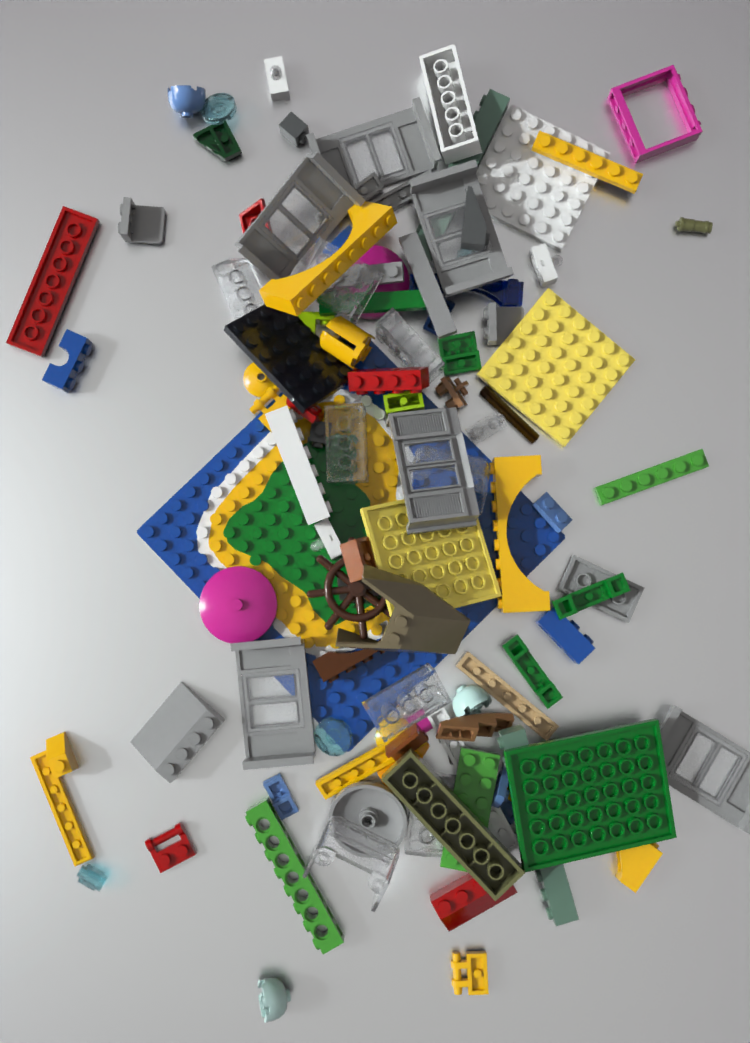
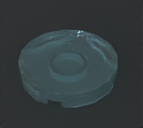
M216 93L205 99V105L200 114L207 124L220 125L227 118L230 120L234 116L237 106L230 94Z
M329 717L323 719L316 726L314 739L322 752L330 756H339L351 747L352 732L344 721Z

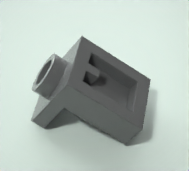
M322 421L313 423L310 436L308 437L309 444H312L314 448L320 449L323 446L328 447L332 424Z

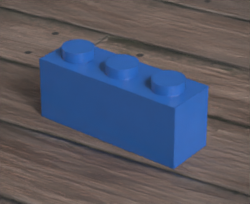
M550 606V611H545L535 621L575 664H580L595 649L592 645L593 640L587 634L583 636L579 632L580 627L573 620L569 621L567 618L559 620L554 606Z

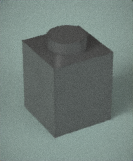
M290 112L279 124L280 133L293 145L298 147L301 143L306 142V134H309L308 125L293 112Z

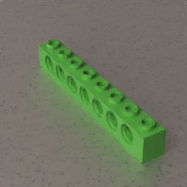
M269 797L248 808L246 811L247 815L245 816L249 826L254 827L256 831L255 837L259 844L262 843L266 849L264 851L265 856L269 862H273L275 866L274 872L278 879L282 878L285 884L283 886L287 896H291L295 902L293 906L297 914L301 913L306 931L311 932L313 935L312 941L317 950L320 949L322 954H325L344 943L345 936ZM267 819L270 822V826L263 827L260 824V820ZM276 836L280 843L274 845L270 842L269 838ZM286 854L289 857V861L282 862L279 859V855ZM296 872L299 878L291 879L288 874ZM304 889L308 892V896L301 897L298 891ZM315 907L318 913L310 914L308 908ZM325 925L328 930L320 932L317 927Z

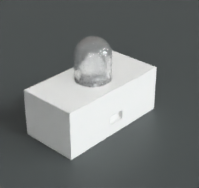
M282 56L264 59L272 101L290 98Z
M546 243L531 247L529 257L540 287L543 288L555 284L558 279L555 268L562 265L563 258L560 255L551 257Z
M326 518L314 524L320 538L311 543V550L319 552L326 548L331 560L342 556L341 543L329 519Z

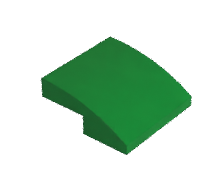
M475 331L450 335L442 339L437 338L444 376L481 369Z

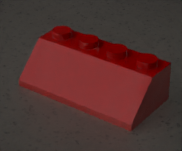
M468 873L431 894L430 900L440 920L450 932L518 892L514 885H512L497 901H494Z

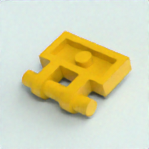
M276 385L272 388L269 387L266 393L259 400L256 399L253 402L254 405L249 409L253 414L259 410L262 411L263 414L258 419L271 433L272 431L265 414L288 406L286 404L287 397L284 394L281 397L276 394L280 390ZM273 398L276 402L267 409L264 405Z
M459 951L452 952L451 968H453L454 978H452V986L454 987V994L461 995L462 987H468L469 995L489 994L486 951H466V960L460 958ZM467 968V978H462L461 969Z

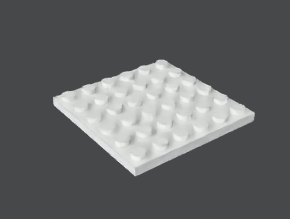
M511 104L476 172L490 217L561 252L598 178L531 151L539 130L606 159L609 158L611 153Z

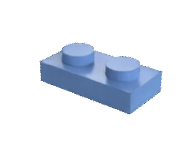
M547 492L532 505L557 533L561 532L572 521L570 516Z
M504 764L497 775L491 805L499 808L502 802L507 801L510 793L507 790L509 782L507 769Z

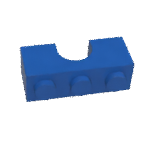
M66 329L59 347L68 352L69 359L62 366L50 363L42 381L69 393V390L75 386L77 374L84 367L86 356L91 353L92 342L88 338Z

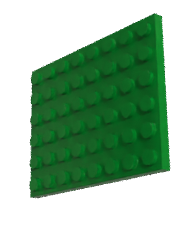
M650 719L504 750L521 864L525 872L677 838L659 720Z

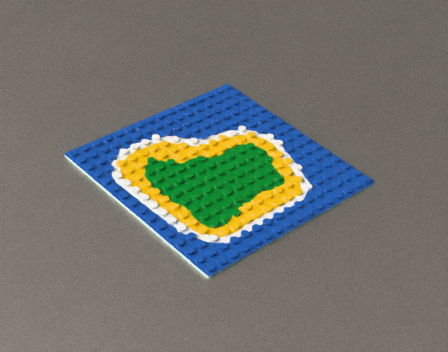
M340 336L338 338L353 349L356 348L354 344ZM372 341L369 344L372 349L364 362L359 361L354 366L357 369L398 368ZM347 384L318 403L317 405L323 409L322 412L326 414L322 422L332 424L328 447L323 446L322 449L314 448L312 444H309L308 437L310 436L312 423L294 411L298 421L294 424L296 428L300 427L305 440L301 442L303 447H308L312 458H309L310 465H315L319 476L316 477L317 483L321 482L326 493L323 495L324 501H329L333 511L328 519L341 544L348 542L350 537L355 539L367 537L360 513L361 508L404 499L391 430L385 424L387 417L383 395L392 393V390L385 391L386 393L374 394V391H368V394L357 395L356 391L349 392V385ZM422 392L425 410L438 408ZM273 400L266 408H270L276 401ZM261 411L137 530V534L199 599L208 580L217 572L229 567L243 566L252 568L262 573L270 581L277 596V614L269 630L254 641L301 636V639H304L312 717L346 752H349L448 654L390 651L380 654L378 651L372 655L374 658L364 664L360 661L355 664L357 668L348 673L344 670L339 673V678L329 683L328 680L323 682L312 662L313 660L329 651L354 652L362 650L335 647L338 628L359 634L358 622L348 621L340 617L332 629L327 630L325 629V623L334 612L329 607L325 596L307 597L309 590L324 588L325 578L329 571L317 562V556L322 555L333 564L343 558V556L331 560L314 526L316 523L307 524L274 436L258 419L263 414ZM463 433L480 512L478 519L496 578H499V570H495V559H498V553L494 551V539H497L496 532H493L492 525L493 520H496L495 512H492L491 502L494 501V493H491L490 490L493 474L489 472V463H492V461ZM449 441L405 446L408 464L453 459ZM455 466L410 471L413 490L458 484ZM520 491L508 515L507 541L516 565L527 577L565 539V535L562 532L557 533L532 506L533 503ZM344 566L341 570L347 574L346 566ZM336 576L334 578L332 587H338ZM333 595L337 604L340 605L342 601H340L339 595ZM381 595L375 596V597L378 598L379 600H381V598H382ZM497 598L456 608L470 619V624L463 639L497 606ZM363 599L365 613L375 608L369 601H364ZM351 603L345 611L357 614L356 603ZM383 612L375 618L366 621L368 638L378 641L383 637L390 620ZM294 674L274 676L291 695H296Z

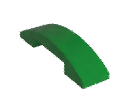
M620 573L552 601L559 620L631 590L624 574Z
M518 634L502 645L513 664L547 709L563 698Z

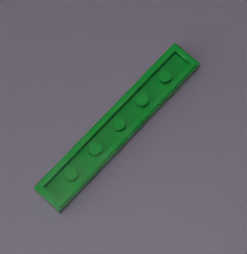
M419 290L319 296L320 316L427 310Z

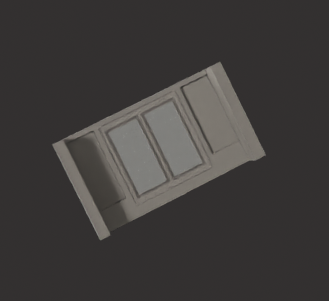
M420 97L412 100V108L315 139L313 132L306 134L312 154L314 155L318 152L352 187L373 172H375L382 184L387 186L419 176L430 169L432 171L437 170L438 161L442 160Z
M318 152L314 155L307 153L271 201L236 242L235 246L239 248L238 252L270 280L300 273L346 216L347 210L354 204L362 206L366 200Z
M476 160L409 180L411 185L410 194L445 298L514 275L512 267H507L476 175L478 168ZM468 186L473 188L487 224L486 233H490L489 244L485 245L483 251L460 249Z
M456 407L389 413L385 419V424L391 430L409 521L406 526L407 535L476 526V520L480 516Z
M301 636L230 643L231 651H235L246 754V759L242 762L243 770L314 764L316 751L304 639H301Z
M672 706L660 726L668 784L750 834V752L684 713L679 707Z

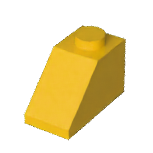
M66 732L46 739L47 763L54 779L79 768Z

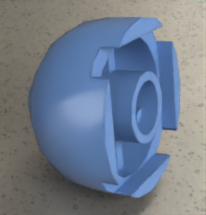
M189 85L171 86V89L167 88L171 108L177 113H181L182 117L192 118L193 114L199 113L203 109L206 99L204 88L197 86V90H194Z

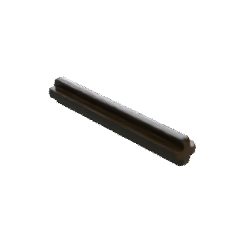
M488 386L481 389L480 395L531 443H534L539 438V434Z

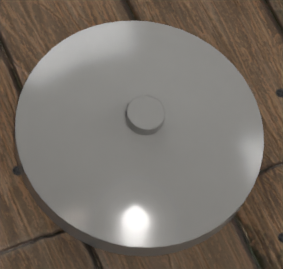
M363 781L353 783L337 794L332 802L328 821L333 838L344 850L362 858H378L391 853L401 844L407 830L408 815L404 803L389 787L376 782Z

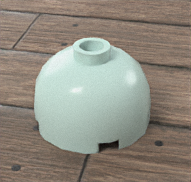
M463 685L456 690L457 694L453 698L452 706L456 717L479 714L483 705L487 708L491 704L492 699L480 686L470 685L467 687Z
M276 978L258 980V988L262 987V992L258 995L262 1018L265 1017L264 1023L279 1019L287 1010V1002L291 1001L289 989H285L284 984Z

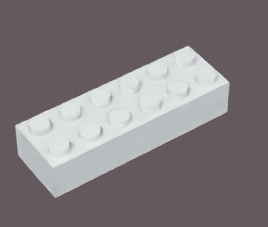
M455 44L419 56L445 164L482 153Z
M284 406L266 413V419L307 524L310 525L331 517L330 513L333 512L329 501L325 502L323 495L326 494L321 482L317 483L316 477L319 476L315 465H310L309 458H312L308 447H303L301 442L305 440L300 427L296 428L294 424L298 421L293 409L289 410L288 406Z

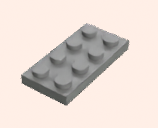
M573 555L557 590L567 595L616 574ZM626 579L631 591L600 602L592 607L629 623L644 587Z

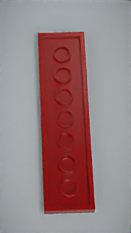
M65 206L62 207L6 341L8 345L39 357H44L100 222L97 218Z

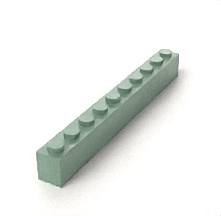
M492 89L489 90L487 95H483L479 104L481 108L479 112L475 111L473 115L482 153L450 163L448 168L472 160H476L479 167L508 108L509 97ZM457 211L430 219L435 237L446 234ZM419 224L416 231L431 264L432 257L421 224Z
M521 724L498 731L500 737L497 738L500 750L529 745L525 728ZM504 756V757H502V759H503L504 766H505V768H506L505 756ZM560 864L535 870L538 883L541 882L543 886L540 889L543 901H547L548 907L545 908L548 919L553 920L556 926L579 920L564 865Z

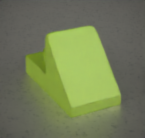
M303 311L298 317L315 335L316 324L326 327V324L335 318V315L320 316L319 312Z

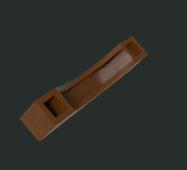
M379 650L329 651L312 662L323 682L328 680L331 683L338 679V674L344 670L348 673L357 668L355 664L362 661L364 664L373 659L372 655Z

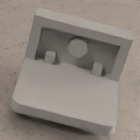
M123 197V204L120 205V215L122 218L121 222L118 223V233L125 242L162 244L166 211L163 207L135 205L132 198Z
M496 302L488 303L486 309L483 310V319L486 320L484 339H487V345H501L524 318L523 307H496Z

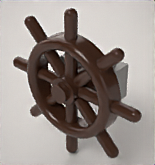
M350 537L348 541L354 540L355 538ZM317 556V562L329 571L325 578L324 588L309 590L307 597L325 596L329 607L334 612L325 623V629H332L341 617L348 621L358 622L360 638L365 640L368 637L366 621L375 618L381 612L390 618L385 598L382 597L381 600L376 598L375 596H379V594L364 584L362 580L350 583L348 575L341 570L345 566L343 558L333 564L324 556ZM335 576L337 577L338 587H332ZM333 595H339L340 601H342L340 605L337 604ZM363 599L364 601H369L375 608L365 613ZM351 603H356L357 614L345 610Z

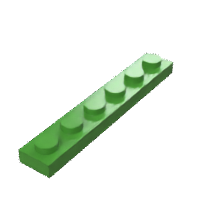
M703 449L597 486L594 489L600 505H604L709 467Z

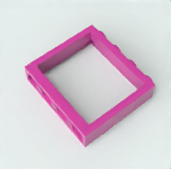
M674 65L613 87L607 97L635 163L696 141L703 132L700 127L701 122L697 120L695 115V108L690 104L687 90L683 87L680 81V74H677ZM665 81L688 133L646 149L624 97Z

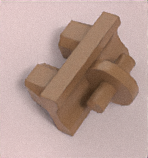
M444 376L440 379L442 382L435 388L437 393L443 396L449 392L452 396L451 399L445 402L447 408L456 407L457 409L468 405L460 394V391L463 396L468 394L465 389L469 385L467 381L461 383L459 378H456L454 380L457 385L456 387L449 376Z

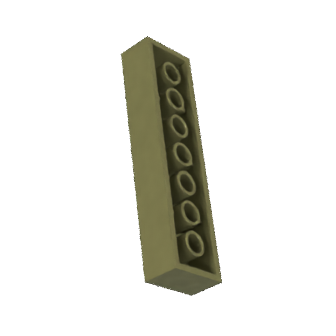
M412 748L406 751L382 774L381 780L494 901H497L525 874L522 864Z

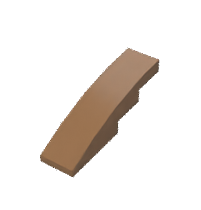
M483 713L445 720L439 724L436 739L474 742L476 736L492 737L494 732L512 727L514 716L510 713Z

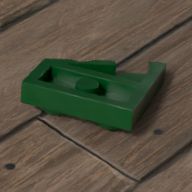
M225 118L193 134L197 142L225 162L242 154Z

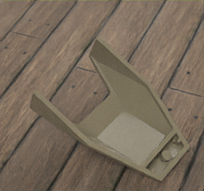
M364 564L362 582L393 604V613L380 641L368 637L363 640L359 634L338 628L335 647L390 652L456 654L470 624L469 618L423 584Z

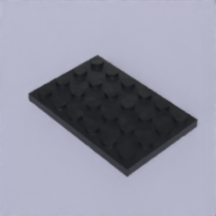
M264 304L225 325L224 331L302 414L348 384L347 372L351 370L342 361L321 348L320 338L316 334L314 335L311 329L298 316L267 307Z

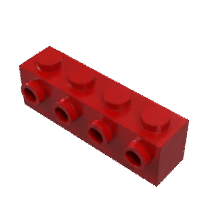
M428 367L356 369L347 372L349 392L356 391L357 395L368 394V391H374V394L386 393L385 391L391 390L392 394L404 393V390H410V393H421L422 389L430 386Z

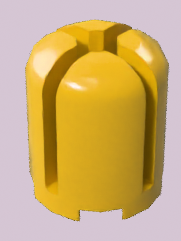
M337 316L331 319L326 324V327L354 344L356 348L353 349L324 330L320 335V346L323 350L353 370H356L357 368L354 366L359 361L364 362L372 349L369 346L371 339L375 340V337L347 319Z

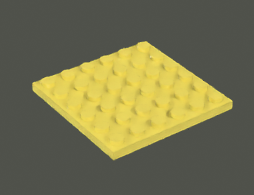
M548 288L476 376L562 447H565L633 364L635 359Z
M404 499L360 509L376 568L423 584L455 609L502 596L479 519L476 520L477 525L473 527L407 535L406 526L409 521ZM386 600L388 611L391 617L394 610V606Z

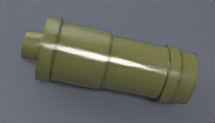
M680 217L679 221L675 222V227H677L678 231L699 232L703 234H710L713 223L709 221H698Z

